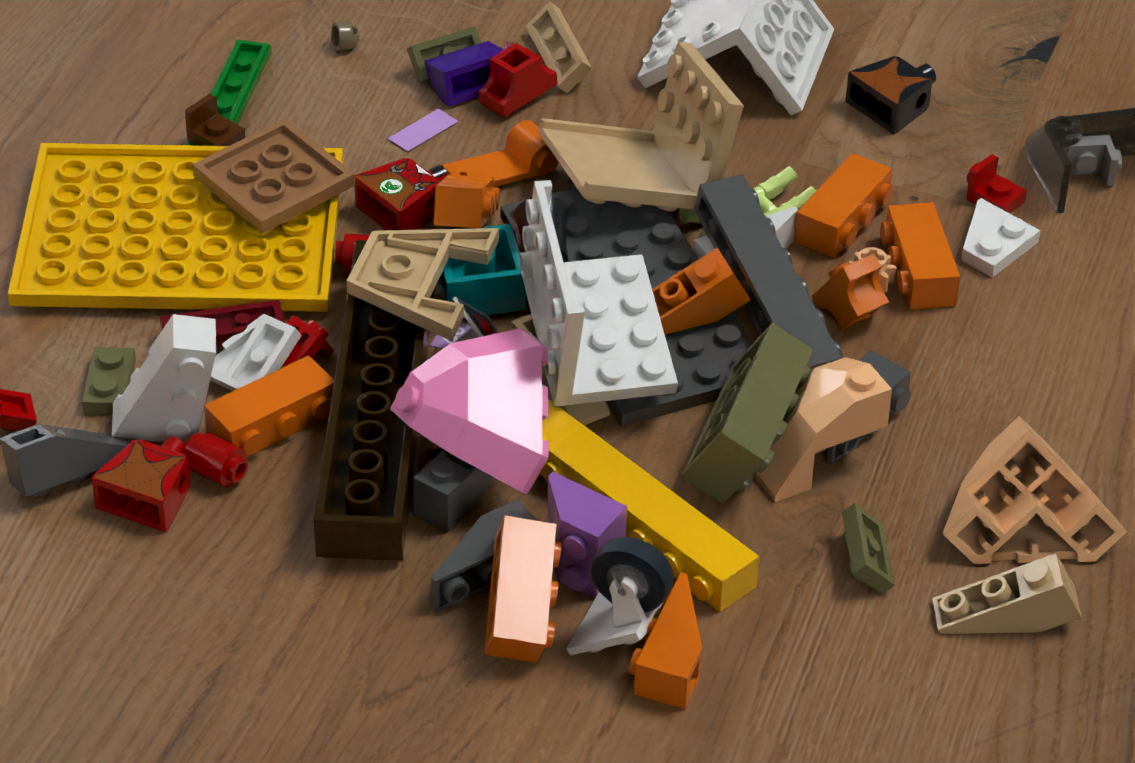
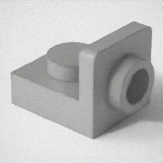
M1110 135L1065 137L1060 167L1064 176L1101 174L1105 186H1114L1116 172H1120L1122 168V156L1120 150L1115 149Z

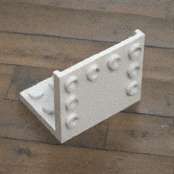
M671 0L672 4L668 13L662 18L660 30L652 39V47L643 58L644 64L637 76L645 88L668 77V61L670 56L675 53L677 42L691 43L704 59H708L737 45L752 64L756 75L765 81L772 90L775 100L783 105L790 115L803 110L834 31L833 26L813 0Z
M551 180L534 181L532 199L526 200V216L529 226H523L522 237L525 252L519 254V266L537 339L548 348V364L544 365V370L547 375L554 407L676 393L678 381L643 255L563 262L550 212Z

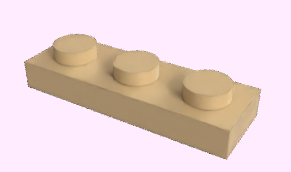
M549 1L526 25V28L546 66L557 72V87L568 93L577 83L584 79L592 67L562 12Z

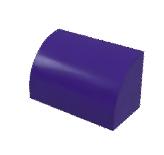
M486 41L425 60L427 75L439 99L445 105L452 106L479 97L478 91L484 87L490 75L489 59L502 52L503 49L490 41Z

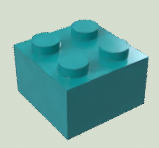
M511 224L482 227L499 228V241L488 265L449 258L437 282L442 300L454 302L453 298L456 296L486 315L526 310V290L519 266L520 252Z

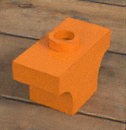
M874 253L851 264L846 262L828 273L831 279L811 296L818 309L828 310L835 317L842 330L874 316L889 303L879 281V272L882 266Z

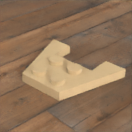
M499 228L372 231L347 279V293L453 341L464 317V304L430 298L449 258L488 265L499 241Z

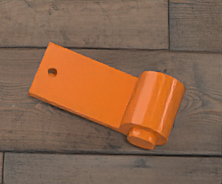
M524 120L517 123L510 130L504 150L443 164L442 166L449 175L494 178V187L545 175L553 171L559 162L538 133L539 126L531 120Z

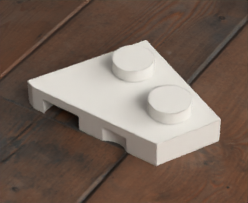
M981 198L976 204L963 246L961 261L993 278L1039 242L1041 230Z
M263 314L250 323L244 332L236 334L222 343L225 349L215 356L210 381L234 391L279 370L300 339L301 334L295 327Z

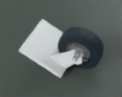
M616 537L607 541L600 548L591 568L592 579L599 593L566 650L570 655L588 651L595 653L606 647L624 643L626 645L634 644L645 636L647 627L655 612L667 598L674 578L670 563L657 548L633 537Z

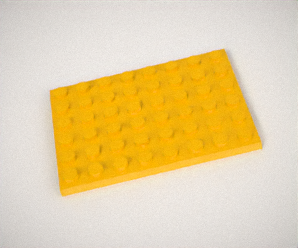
M41 143L7 294L9 306L208 310L279 299L282 311L328 312L340 194L262 234L193 176L192 164L228 146ZM323 148L343 164V148Z

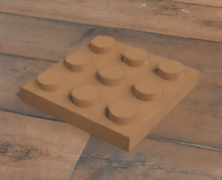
M285 118L192 164L193 176L262 234L355 186V173Z

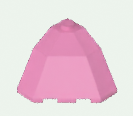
M521 328L450 343L410 372L404 385L398 390L390 410L409 427L450 454L514 489L528 494L549 458V441L542 439V420L548 418V387L542 385V366L548 364V348Z

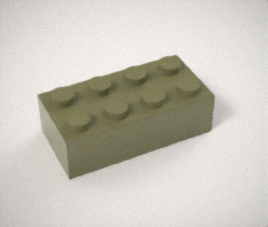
M772 322L731 367L681 477L721 504H724L734 492L741 495L750 484L754 472L762 473L774 457L775 452L770 449L771 445H774L779 440L787 427V423L783 421V418L796 405L799 395L795 391L802 386L810 374L811 368L807 366L813 349Z

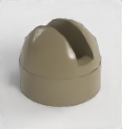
M334 22L331 27L333 49L335 51H347L354 48L359 42V35L356 34L358 32L357 27L348 22Z

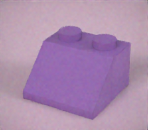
M552 472L548 476L547 523L557 524L555 541L562 543L560 562L556 568L559 582L567 585L572 590L579 591L595 599L599 591L591 575L593 560L607 541L616 537H626L627 506ZM625 565L617 566V569L620 573L624 569Z

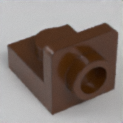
M211 94L203 97L185 110L187 140L198 146H230L245 138V128L218 114L217 98Z

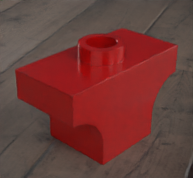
M515 43L489 59L490 75L484 87L478 91L479 102L505 118L557 85V72L543 65L539 55Z

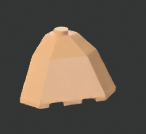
M845 357L812 369L802 386L796 389L795 393L799 395V399L792 411L783 418V421L787 423V427L779 440L774 445L772 444L770 448L775 452L773 459L762 473L754 472V477L774 502L811 490L815 454L825 451L826 448L888 427L892 388L870 363Z
M1020 416L987 446L964 478L943 531L944 536L973 564H992V561L1016 560L1017 563H1030L1055 553L1059 559H1076L1077 562H1096L1127 533L1126 529L1082 479Z

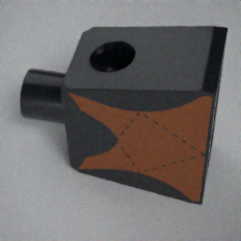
M893 56L848 72L845 102L894 135L928 109L932 84L936 81V74L929 64H923L915 68L902 58Z

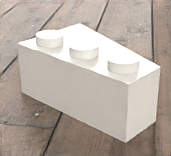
M172 315L150 347L149 356L140 369L136 368L131 375L130 384L123 394H118L113 401L112 437L164 442L167 437L174 436L182 440L186 445L191 436L199 432L216 355L215 319Z

